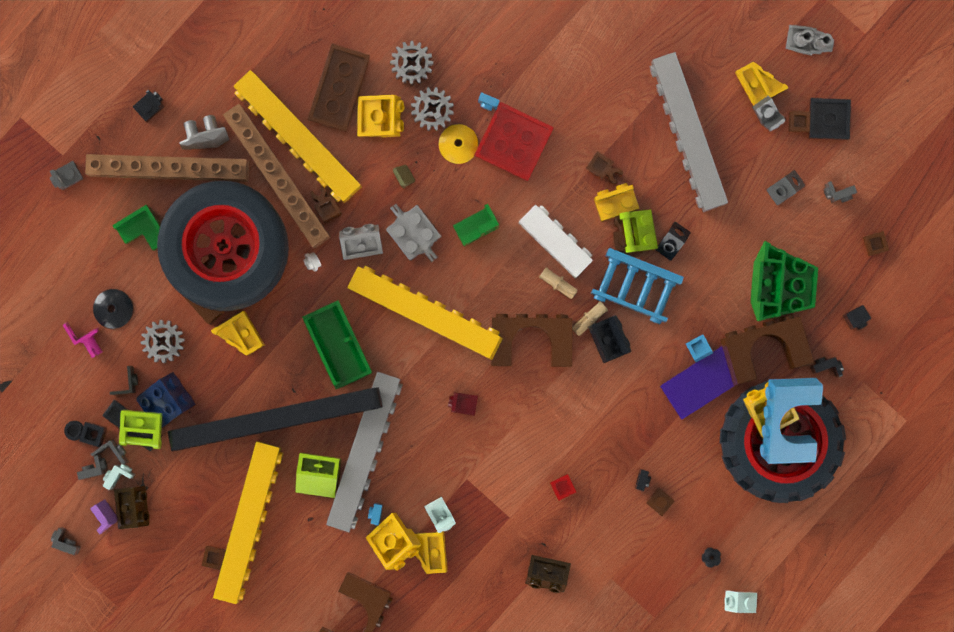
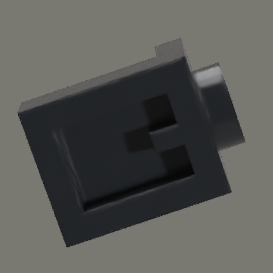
M149 89L146 91L147 94L133 106L145 122H148L164 108L161 103L163 101L161 96L156 91L152 93Z

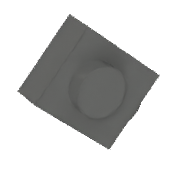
M832 181L826 183L824 188V194L827 200H831V203L838 200L844 203L853 199L852 195L857 193L855 185L836 192Z

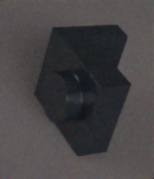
M826 357L814 360V365L810 366L813 374L832 367L836 378L843 376V365L836 357L827 360Z

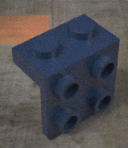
M174 372L160 378L136 398L144 412L162 413L161 429L177 416L196 405Z

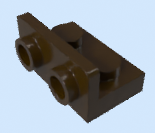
M146 487L114 489L118 529L149 526L150 516L147 506Z
M531 555L525 584L535 589H549L553 593L565 592L571 563Z

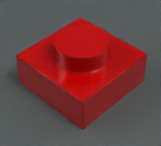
M568 474L550 482L558 501L576 493Z

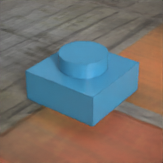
M481 92L478 103L481 104L480 107L491 111L492 109H497L500 100Z
M703 334L686 343L695 362L713 354Z
M375 503L374 507H370L368 519H371V524H380L383 504Z

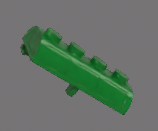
M339 300L302 317L336 390L372 373Z

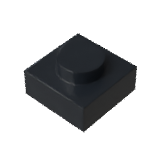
M639 470L635 489L644 491L645 487H649L651 476H648L649 471Z

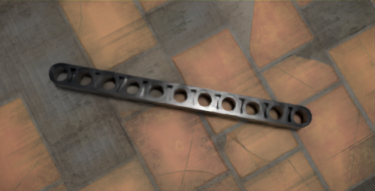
M375 387L170 430L167 433L171 451H178L379 409L383 407L380 389Z

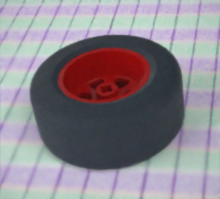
M232 181L207 182L183 193L166 212L159 228L157 241L159 262L170 284L193 303L217 311L243 309L266 297L281 279L287 264L289 251L288 236L284 223L273 205L253 188ZM223 220L224 231L217 234L214 233L210 224ZM235 224H239L246 231L245 235L237 239L231 235ZM200 234H205L211 239L208 247H197ZM225 241V243L228 245V248H224L222 251L219 245L223 244ZM238 246H250L248 258L244 259L237 255ZM209 254L216 258V262L211 269H208L201 262L202 258ZM232 259L237 265V269L224 273L223 262Z

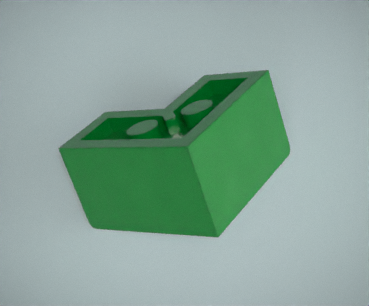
M486 204L483 210L454 224L453 228L463 246H466L498 229L499 223L490 206Z
M145 205L112 225L118 231L125 244L143 235L153 251L157 249L158 233L161 224L150 206Z

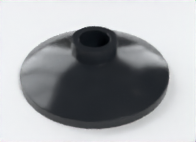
M109 289L97 296L93 305V313L99 324L106 328L117 329L126 325L131 319L133 303L125 292L118 289ZM110 305L115 306L114 312L108 310Z

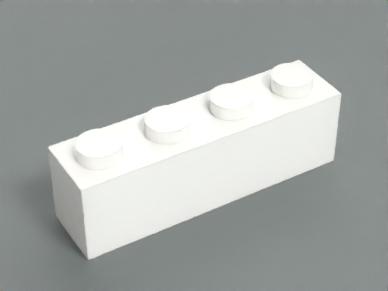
M535 204L519 221V224L576 279L593 261L590 258L592 254L585 247L581 249L576 244L578 241L570 233L566 235L562 231L564 227L556 219L552 221L548 217L549 212L542 205L538 207Z

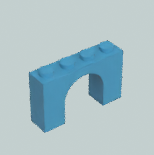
M817 378L769 379L768 387L765 390L767 405L764 407L765 425L762 426L763 444L760 446V454L768 464L816 462L817 442L811 435H783L780 432V422L784 414L793 407L821 405L823 384Z

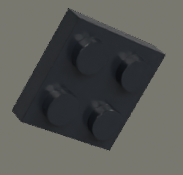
M811 98L809 139L849 140L851 99Z

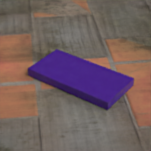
M722 346L713 351V354L696 362L660 385V388L681 420L734 386Z

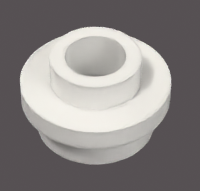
M314 252L305 254L303 261L307 269H312L314 272L317 271L318 267L321 266L317 255Z

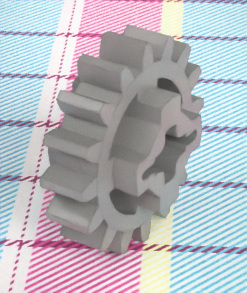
M413 41L410 42V46L403 42L402 49L397 46L396 50L398 53H392V57L395 60L390 61V65L395 66L391 69L392 73L398 72L396 79L402 77V83L404 84L407 80H410V85H413L414 80H417L420 84V78L422 77L427 80L426 72L432 73V69L429 66L433 65V61L428 60L432 57V54H426L428 48L424 47L421 49L420 42L417 46H414ZM414 50V51H417V52H416V53H408L407 51ZM400 57L403 60L401 68L398 65ZM422 58L425 59L424 69L420 66ZM408 60H415L416 66H408ZM408 73H416L417 75L409 76V75H407V74H408Z
M429 87L427 88V93H424L422 90L419 91L421 96H414L417 103H411V107L415 108L411 114L417 115L414 122L420 121V128L426 125L427 131H430L431 127L438 131L439 125L445 128L444 122H451L448 116L454 115V111L449 110V108L454 107L453 103H448L451 97H444V90L438 93L437 87H435L434 92H431ZM434 96L440 99L431 100L429 97ZM423 101L425 106L424 109L419 113V107L421 102ZM430 105L432 107L438 106L436 107V113L428 112ZM446 106L445 115L442 117L440 114L441 109ZM432 118L435 119L436 122L426 121V119Z
M160 320L159 325L156 322H152V328L146 326L148 333L141 335L145 337V341L140 343L146 345L142 351L149 352L147 358L150 359L154 356V362H158L161 358L162 363H166L167 358L170 361H174L173 355L180 356L178 350H184V347L180 344L185 342V339L180 338L183 331L177 332L178 325L171 327V321H168L165 325L164 320ZM161 328L168 329L164 333H159L156 331ZM174 335L176 338L175 346L172 343V338L174 337ZM151 337L153 338V346H152V347H151V345H150V338H151ZM158 337L166 338L165 342L168 346L159 345L161 341ZM161 350H167L169 352L166 355L158 354L161 352Z

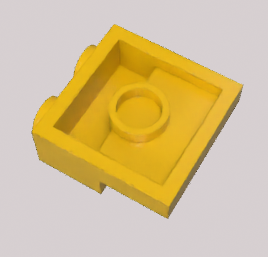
M397 95L358 97L357 136L400 137V132L404 130V122L401 120L404 102L401 100V97Z
M769 382L760 391L752 390L748 392L747 397L743 399L761 436L762 426L765 425L764 407L767 405L765 390ZM794 407L788 410L782 417L780 429L800 420Z
M391 513L365 537L386 570H399L406 564L404 561L408 557L412 558L419 553L418 548L422 545L412 529L405 527L397 513Z

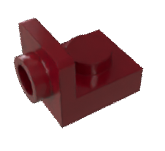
M454 392V396H449L448 407L451 408V412L475 416L478 396Z

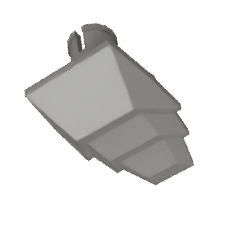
M789 25L785 49L811 56L812 54L821 55L822 52L833 51L834 39L830 34L817 31V28Z
M208 115L203 118L206 129L204 132L198 133L196 121H186L184 127L187 138L179 143L182 150L217 148L227 142L229 137L225 127L217 128L215 116Z

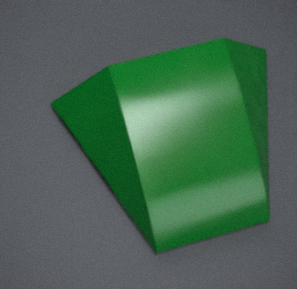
M764 241L753 265L750 302L756 320L762 321L815 308L818 267Z

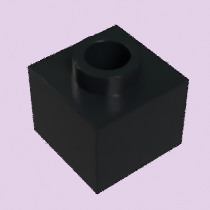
M864 305L858 306L843 315L850 329L856 328L860 330L868 325L867 321L871 319Z
M85 422L79 441L101 447L107 427ZM94 430L98 432V436L96 438L92 437V432Z

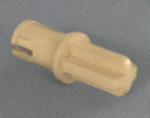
M547 267L539 276L540 279L550 284L553 290L557 289L569 299H572L577 293L576 288L563 280L564 277L560 278Z
M599 301L588 313H584L585 316L572 327V330L580 336L588 329V326L595 324L608 309Z

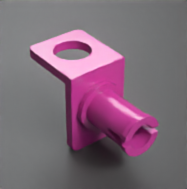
M69 323L63 324L73 344L83 343L91 358L103 352L93 337L95 333L99 332V327L77 338Z

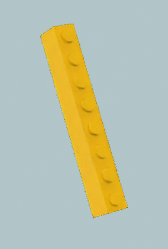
M251 70L233 86L237 90L234 94L242 102L246 100L250 104L248 108L255 116L260 114L264 118L262 123L269 130L273 128L278 133L275 137L283 145L287 143L291 147L289 151L296 159L301 157L305 161L303 166L310 173L314 171L319 176L317 181L324 188L327 185L332 190L330 194L337 202L342 200L346 203L362 187Z
M364 266V268L357 267L347 287L348 289L491 360L493 359L503 339L498 336L499 331L491 327L486 330L480 327L482 323L472 318L468 321L463 318L464 314L454 309L452 312L445 310L446 305L435 301L433 304L427 301L428 296L417 292L415 295L409 292L410 287L402 283L397 286L392 283L393 279L383 274L379 277L374 274L375 270Z
M259 441L255 444L213 598L237 604L239 600L244 598L246 591L243 588L244 581L249 580L251 569H248L249 563L255 559L257 550L254 549L255 542H259L262 530H259L260 523L265 522L267 511L264 510L266 502L270 503L273 493L270 491L272 483L275 484L278 472L275 469L277 464H281L283 453L280 452L281 447Z

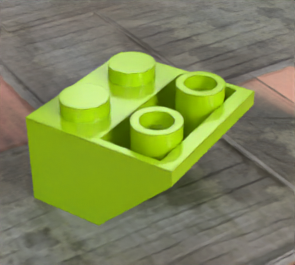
M300 453L295 492L335 498L341 458Z

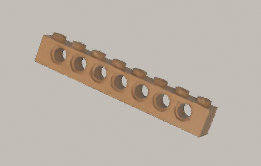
M238 104L224 113V118L311 246L315 249L331 237L242 106Z
M86 154L85 174L89 177L249 182V161L247 159Z

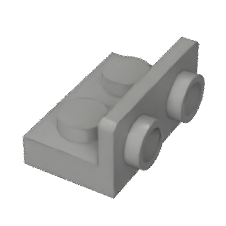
M365 224L360 228L347 227L339 231L343 260L383 254L379 225Z

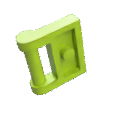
M651 209L619 214L620 220L623 221L627 247H625L626 253L658 249ZM630 219H632V225H633V231H634V237H635V243H636V245L634 244V238H633V232H632V227H631V221H630Z
M121 410L119 445L151 446L153 449H160L162 443V413ZM128 432L153 434V439L129 437Z

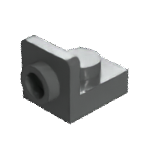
M769 96L752 107L761 125L769 131L777 129L786 121Z
M74 161L57 170L53 169L50 171L52 184L55 188L58 187L61 190H65L84 179Z
M101 454L95 455L96 468H94V464L83 466L82 471L77 472L78 480L106 474V459L102 458Z
M61 527L55 530L51 537V542H53L51 547L77 555L80 546L76 545V541L68 538L62 540L66 529Z

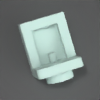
M122 464L121 466L114 465L111 471L108 470L103 477V481H105L103 487L112 490L122 474L130 479L133 478L135 474L131 472L132 468Z
M442 497L424 506L438 533L448 531L456 524Z
M727 590L724 601L725 611L756 613L757 593Z

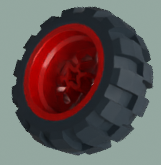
M764 381L741 393L740 397L730 405L726 412L723 427L720 428L719 443L721 444L723 454L721 457L726 469L733 476L734 481L745 491L755 495V497L777 503L803 501L813 497L820 489H825L835 478L833 475L837 468L841 467L845 452H843L844 440H846L845 428L838 417V410L832 401L827 400L823 395L821 405H800L794 407L800 419L796 421L799 424V429L796 432H792L790 425L780 429L782 431L781 434L801 436L800 433L811 429L813 439L817 442L816 462H806L802 466L799 463H789L786 466L777 464L776 472L770 471L769 469L772 464H768L766 460L762 459L760 449L753 452L752 444L762 445L763 440L759 441L756 438L758 429L743 401L747 397L748 392L752 390L760 391L765 388V384L769 381Z

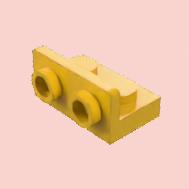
M627 183L616 186L617 190L609 192L606 189L597 193L598 196L594 198L601 222L620 216V213L639 209L633 185L628 186Z

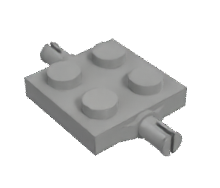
M397 204L393 205L390 209L397 218L386 230L407 258L411 261L416 256L425 253L431 262L437 259L438 256H436L431 247L442 236L421 208L416 205L410 211L403 213Z

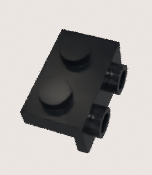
M616 315L588 326L603 364L631 352L630 342L626 338L622 329V323Z

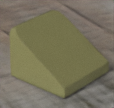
M407 165L393 169V173L402 188L415 182V178Z

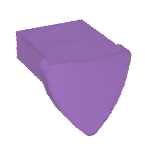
M106 500L90 508L101 523V526L97 529L99 534H102L117 522V515Z

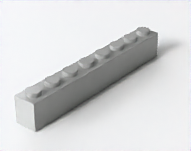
M676 52L653 59L651 62L652 66H649L652 77H656L658 81L656 89L659 96H663L665 101L662 104L666 115L669 114L672 121L669 122L672 133H676L678 139L676 146L679 153H683L684 160H682L684 169L685 171L689 170L691 176L689 179L692 190H696L698 196L695 198L699 209L702 208L703 212L726 205L728 200Z
M377 372L372 388L379 387L383 407L363 412L326 525L346 532H350L351 528L355 529L358 517H355L357 509H362L365 500L361 498L363 491H368L371 479H368L370 471L374 472L378 460L374 459L376 452L380 453L384 441H381L382 434H387L390 422L387 421L389 414L393 415L397 403L393 402L395 395H400L403 384L400 383L401 379Z

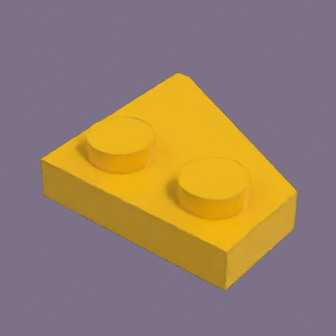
M755 62L735 72L753 106L767 96L772 98L788 89L786 84H782L773 78L772 74L764 71Z
M242 311L211 330L213 334L218 335L246 356L265 346L246 311Z
M444 532L415 534L422 544L418 548L419 553L415 556L422 563L421 566L426 574L448 572Z

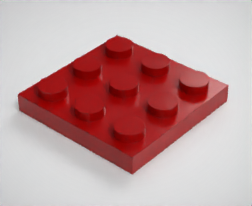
M500 102L474 156L528 182L554 127Z

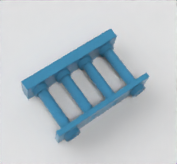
M609 248L605 257L609 258V265L599 291L595 289L591 291L594 299L604 303L605 300L624 306L649 316L650 321L657 324L667 322L668 318L662 316L672 288L676 285L680 286L684 277ZM623 263L628 265V271L616 298L606 294L617 265ZM640 270L646 272L645 276L647 278L636 305L626 302L625 298L635 273H638ZM658 277L665 280V287L655 312H651L643 307L652 284Z

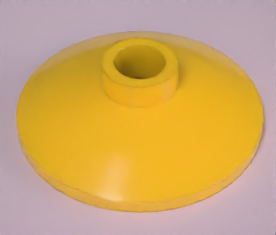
M462 124L449 126L442 132L439 138L440 153L447 161L454 164H463L470 161L478 148V138L475 132ZM456 140L462 141V145L460 147L455 146L454 143Z

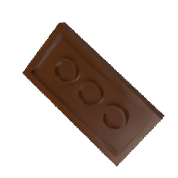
M331 44L308 116L309 121L346 132L370 55Z

